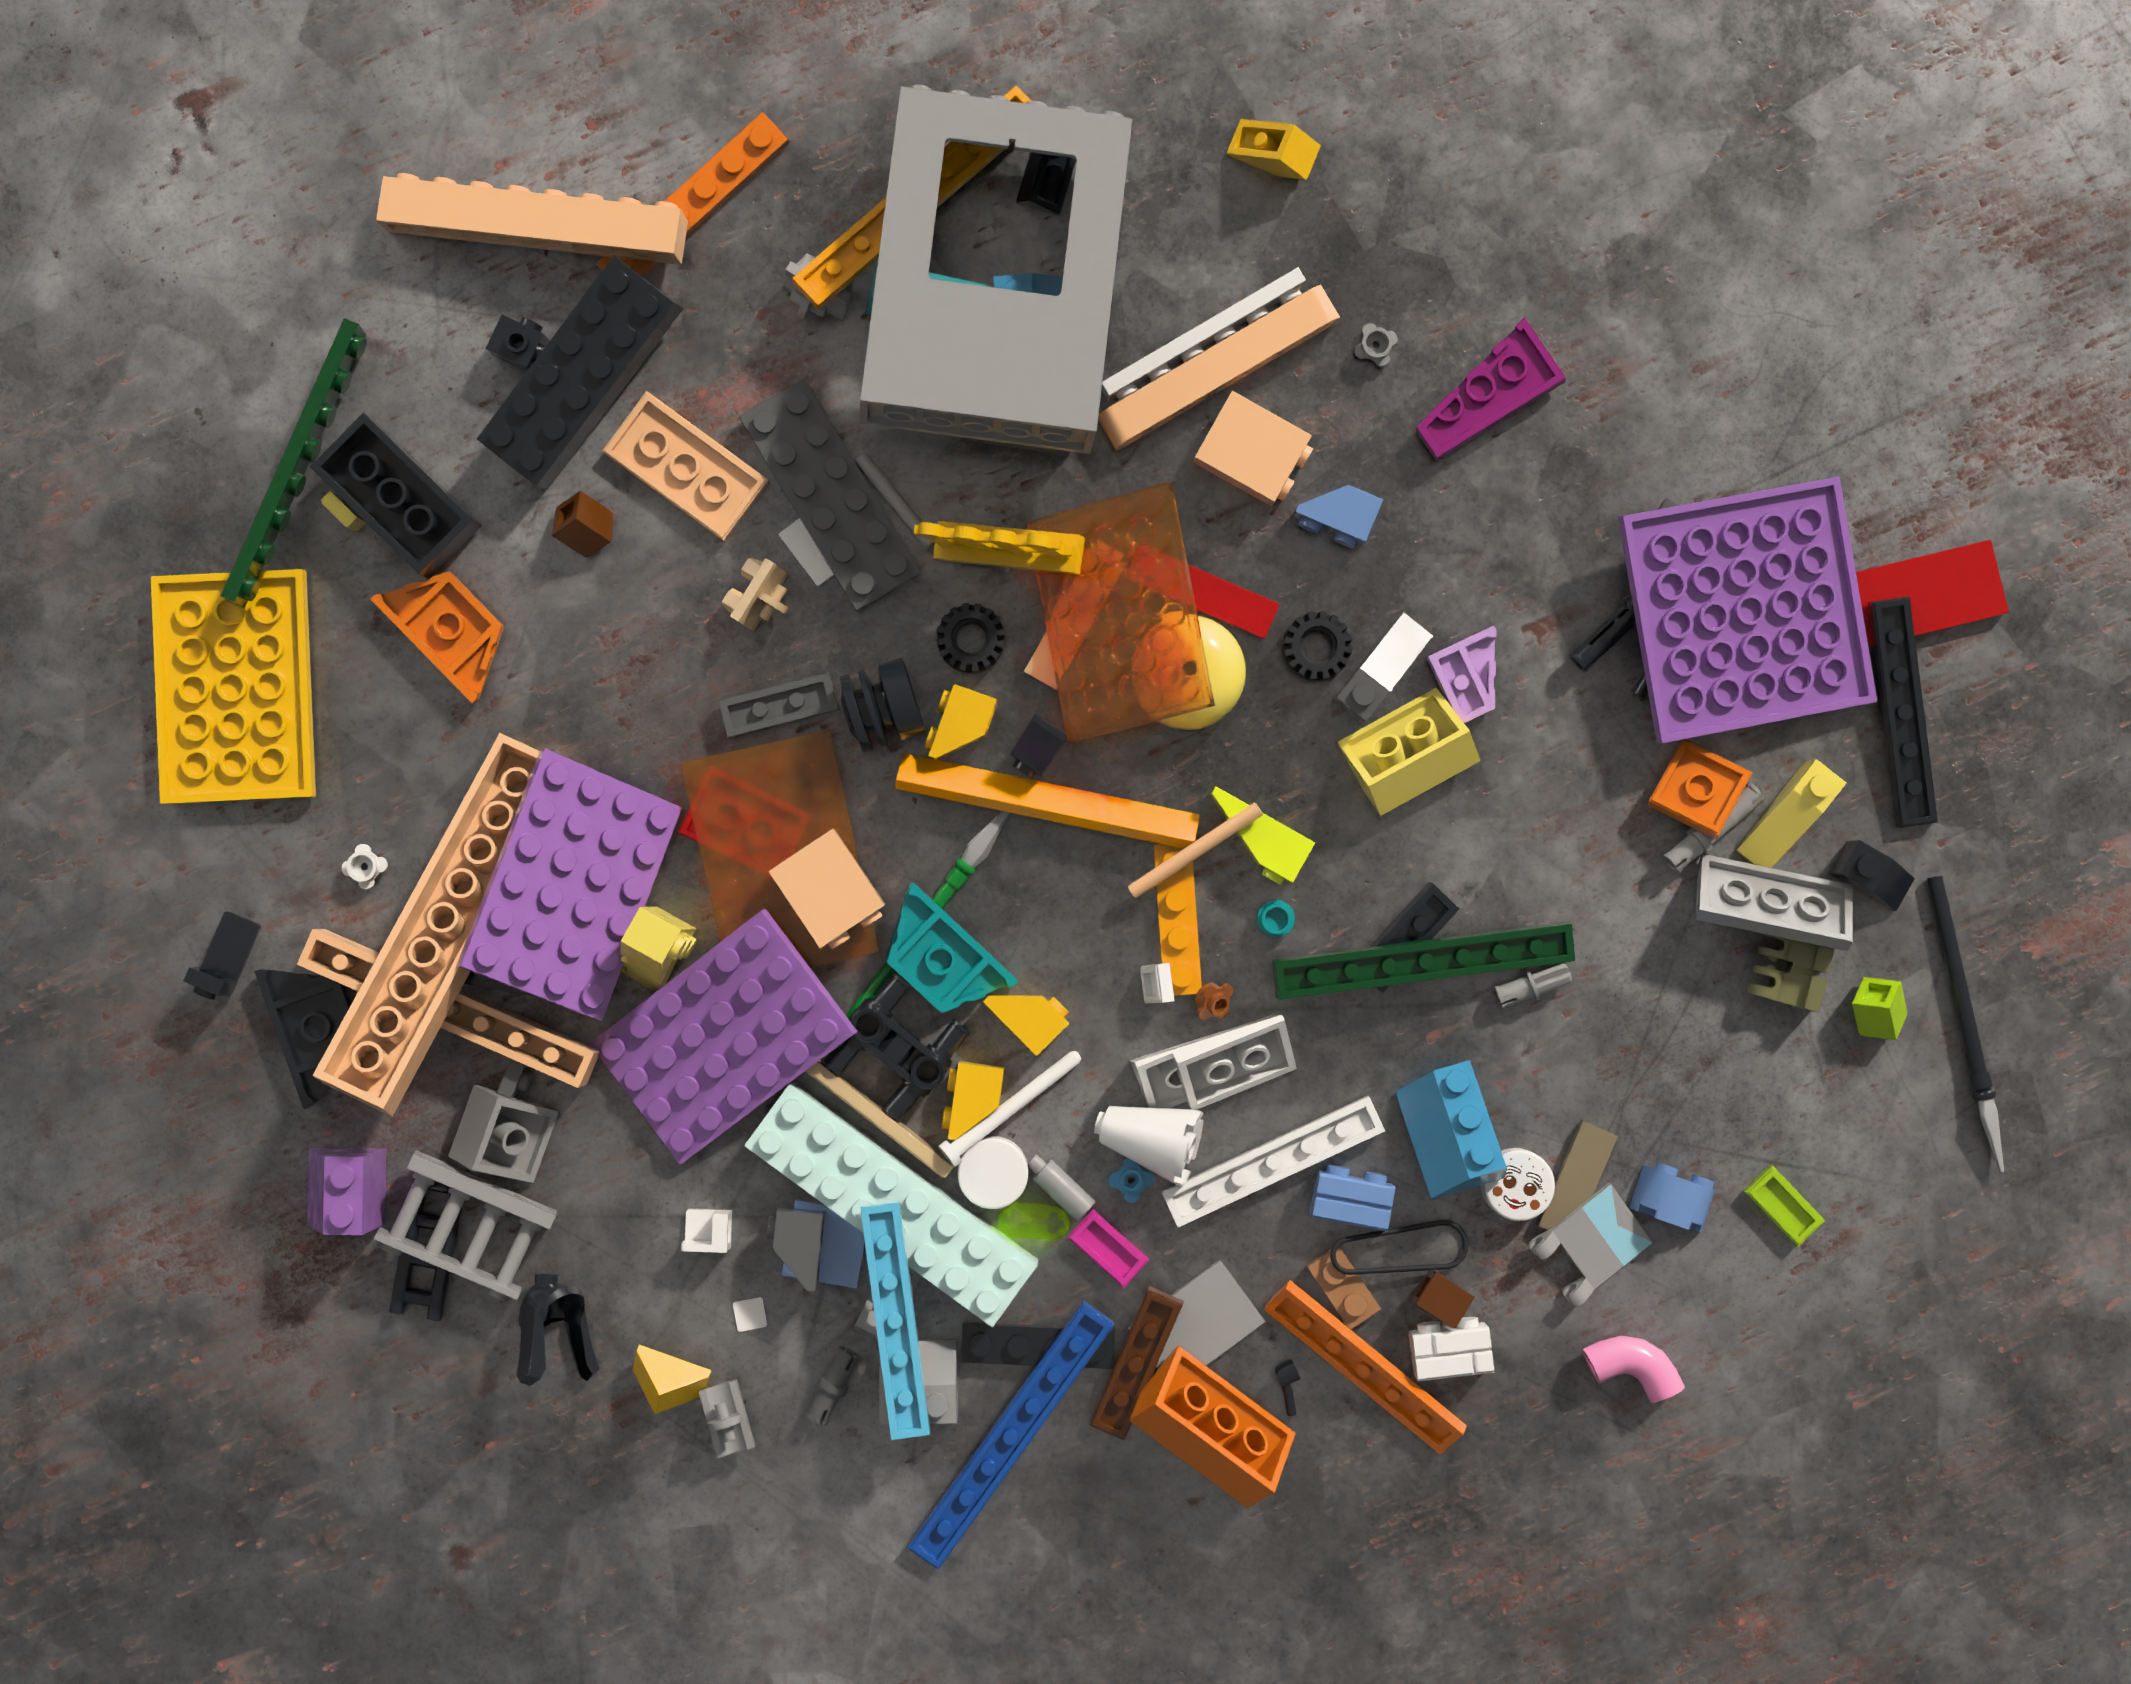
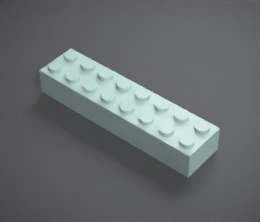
M795 1081L789 1083L744 1145L862 1233L861 1206L900 1201L908 1266L992 1328L1038 1266V1259Z

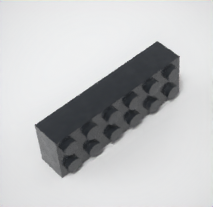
M614 255L477 437V440L535 486L548 489L684 308Z

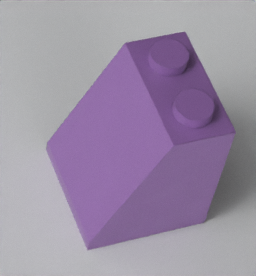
M309 1148L307 1224L323 1235H364L385 1225L386 1149Z

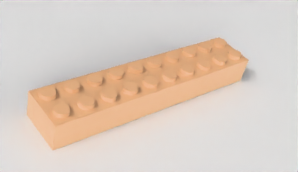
M499 733L317 1066L313 1076L321 1083L393 1117L470 971L458 967L457 963L540 751Z

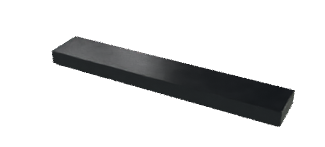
M1910 596L1868 602L1896 827L1903 828L1937 823L1938 818Z

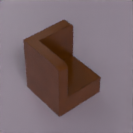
M580 490L556 507L551 536L582 556L590 557L611 542L615 514Z
M1429 1270L1410 1303L1422 1311L1430 1313L1449 1327L1456 1328L1475 1297L1438 1272Z

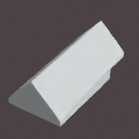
M1278 1014L1260 1018L1130 1060L1148 1108L1169 1109L1187 1101L1191 1110H1198L1297 1069L1285 1020L1282 1015Z

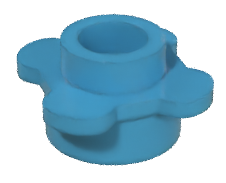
M1125 1158L1123 1166L1117 1173L1110 1174L1108 1181L1112 1188H1118L1124 1194L1127 1202L1135 1203L1140 1198L1139 1194L1146 1187L1153 1185L1154 1176L1151 1172L1144 1171L1138 1163ZM1133 1176L1135 1182L1129 1183L1128 1177Z

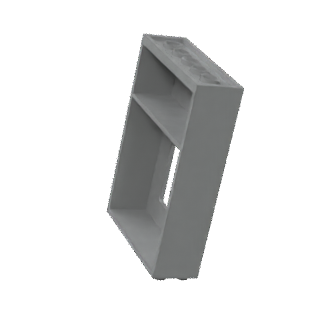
M924 85L901 86L860 398V424L1090 454L1097 432L1133 118H1126L1122 114L1113 111L1103 112L1102 114L1090 113L1076 106H1067L1063 109L1047 107L1045 103L1040 101L1011 102L1007 98L998 95L982 98L970 96L969 93L961 90H951L946 93L932 91L931 88ZM948 141L1008 149L1009 142H1014V150L1069 157L1076 161L1062 288L1059 295L1053 296L942 281L929 277L944 147Z

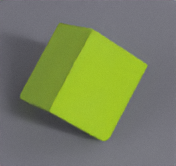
M1863 977L1852 1002L1858 1033L1861 1036L1897 1040L1907 1017V1007L1901 981Z

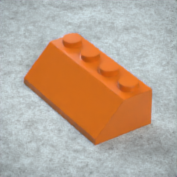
M1180 1346L1174 1348L1143 1388L1129 1420L1247 1508L1275 1493L1296 1434Z

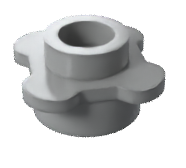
M1373 323L1366 324L1362 328V340L1360 344L1356 345L1354 353L1358 359L1367 358L1375 361L1377 366L1384 367L1390 362L1389 353L1392 346L1396 345L1398 337L1393 331L1376 327ZM1373 342H1378L1379 348H1374Z

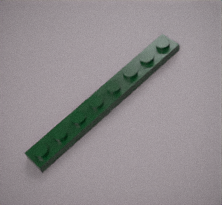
M346 318L343 319L221 593V597L245 609L247 602L252 601L258 593L260 587L259 575L263 566H268L274 557L275 545L273 544L279 531H284L289 523L291 516L289 508L294 496L298 497L304 489L306 469L310 462L313 463L317 459L321 450V441L319 440L325 427L329 428L335 419L337 411L335 404L340 393L344 394L350 385L352 378L350 370L355 359L359 360L366 349V333L358 323Z
M1561 922L1272 960L1275 996L1278 1000L1572 962L1575 961L1572 923Z

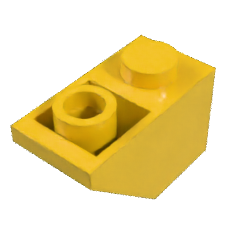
M956 684L953 685L951 692L944 690L937 710L943 713L938 728L931 727L925 743V747L931 749L928 756L939 760L985 738L998 700Z
M959 1061L958 1069L950 1068L947 1091L954 1092L952 1107L945 1106L942 1129L949 1130L948 1139L956 1140L999 1107L1005 1067Z

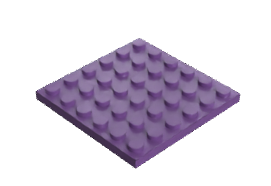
M1840 476L1618 517L1657 743H1667L1877 702Z

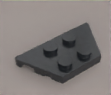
M268 969L256 970L254 972L303 1109L310 1108L331 1088L321 1083L313 1074L351 1006L344 985L321 975Z

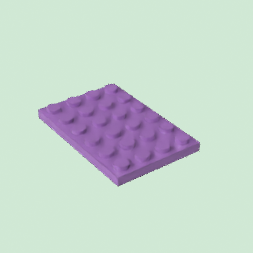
M540 749L457 966L591 1019L602 1021L624 964L620 961L623 957L620 954L621 939L639 907H645L682 807L548 749Z
M765 908L589 1044L593 1048L600 1050L598 1056L681 1165L858 1031Z

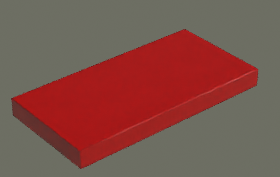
M1991 539L1856 572L1868 647L1874 646L1868 602L1910 596L1915 636L2009 613Z

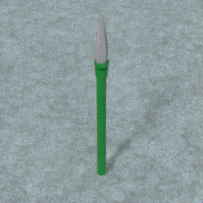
M1001 811L967 844L962 858H958L955 861L956 867H952L945 878L946 881L932 898L939 907L944 909L956 891L960 890L969 879L968 875H974L975 867L988 857L1009 812ZM886 961L847 1012L846 1017L848 1019L852 1011L860 1006L865 998L868 999L869 996L873 998L893 972H896ZM861 1016V1017L858 1019L857 1024L859 1023V1021L862 1019L863 1016Z

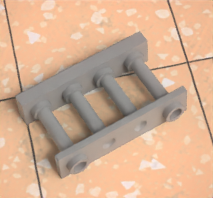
M416 1150L407 1166V1169L414 1171L412 1177L415 1180L391 1231L382 1227L377 1231L374 1240L381 1242L379 1248L396 1256H401L402 1252H405L488 1288L486 1293L499 1300L508 1301L509 1297L517 1300L522 1287L512 1283L535 1231H540L541 1227L550 1230L557 1210ZM435 1181L449 1186L448 1193L451 1195L427 1246H424L405 1236L429 1185L433 1186ZM472 1196L485 1202L483 1207L486 1211L463 1261L441 1253L464 1201H469ZM507 1211L521 1217L519 1223L522 1225L497 1277L476 1267L500 1215L505 1216Z

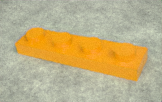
M1163 844L1153 845L1155 868L1183 850V848ZM1192 861L1156 885L1161 964L1170 963L1174 996L1197 994L1202 987Z

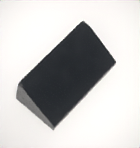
M1031 152L1016 202L1054 215H1060L1076 161L1069 157Z

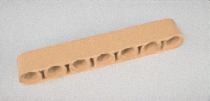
M1321 285L1313 287L1108 407L1098 415V421L1114 448L1119 450L1329 328L1340 319V316Z

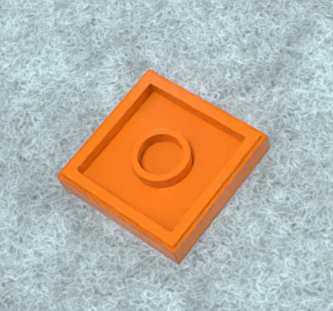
M1683 739L1653 792L1648 806L1717 840L1753 772Z

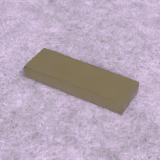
M1580 1121L1555 1179L1552 1201L1546 1210L1540 1214L1536 1225L1550 1230L1594 1194L1618 1138L1617 1135L1585 1121Z

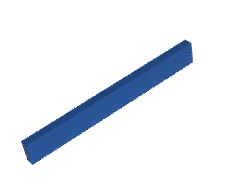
M1084 1300L1081 1302L908 1543L907 1549L938 1570L1111 1331L1114 1326L1113 1320Z

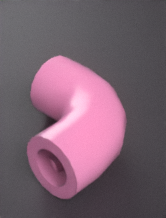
M1617 1336L1598 1341L1582 1349L1586 1363L1599 1384L1618 1375H1632L1642 1384L1650 1403L1670 1398L1685 1388L1677 1369L1663 1350L1644 1339Z

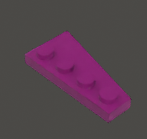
M1524 317L1515 326V329L1491 350L1488 357L1478 367H1475L1465 377V380L1417 426L1416 432L1437 462L1565 383L1566 377Z

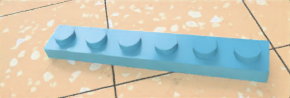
M900 1201L861 1206V1218L891 1440L930 1435L931 1431Z

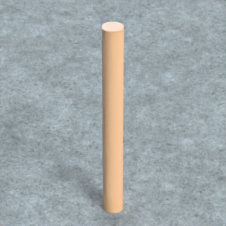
M1255 802L1128 885L1130 892L1135 898H1138L1261 817L1263 813Z

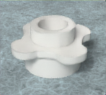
M367 844L356 846L355 853L342 864L343 874L358 881L362 889L372 888L375 884V878L380 872H385L388 868L387 860L384 857H377L371 852V848ZM363 863H367V870L362 869L361 866Z

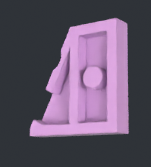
M1491 626L1426 657L1446 701L1463 723L1495 709L1494 677L1496 676V661H1494L1495 638L1497 635L1495 626Z

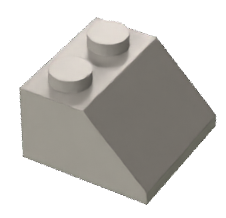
M474 1084L448 1156L473 1171L534 1183L559 1111L519 1096L510 1099L498 1094L497 1089Z
M957 1339L918 1340L929 1424L957 1423ZM880 1360L879 1421L880 1425H889Z

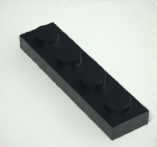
M963 1322L961 1363L1036 1366L1064 1326L995 1323L992 1328L987 1323ZM1111 1329L1084 1368L1113 1369L1115 1329Z

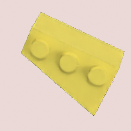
M639 907L621 939L620 954L623 957L620 961L624 964L620 973L654 992L658 991L667 983L679 959H687L697 942V939L692 937L696 928L659 907Z

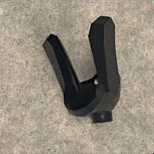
M535 1274V1285L527 1291L520 1307L519 1326L521 1328V1339L516 1375L520 1383L528 1386L540 1380L546 1369L544 1327L558 1321H565L571 1352L580 1377L588 1381L599 1370L589 1335L582 1291L575 1286L558 1283V1274Z

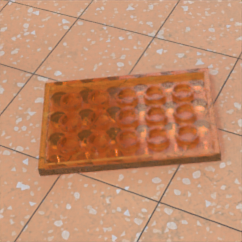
M1164 482L1027 522L1028 530L1077 534L1085 537L1080 575L1036 571L1065 733L1068 735L1067 741L1073 743L1215 706L1172 484Z
M830 730L680 763L720 941L724 940L758 912L766 908L810 968L880 952L874 924L871 923L863 928L860 922L847 930L850 938L831 950L828 944L819 948L768 872L831 829L836 830L860 866Z

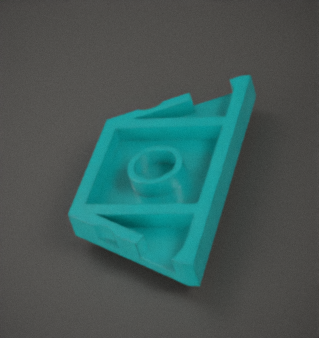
M913 881L908 885L885 961L939 1012H947L959 1007L964 1002L976 1001L986 997L988 993L1006 986L1010 988L1019 982Z

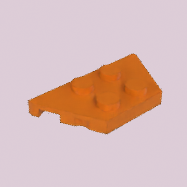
M447 571L432 576L428 580L416 581L404 585L403 588L384 594L379 593L370 598L472 704H476L479 701L505 626L452 572Z

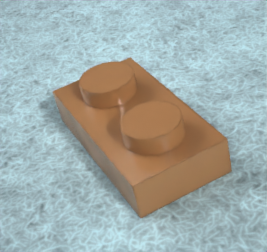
M1339 1246L1336 1251L1338 1264L1345 1269H1354ZM1329 1249L1306 1266L1347 1327L1351 1330L1380 1311L1381 1308L1359 1275H1346L1335 1269L1330 1259L1331 1249Z

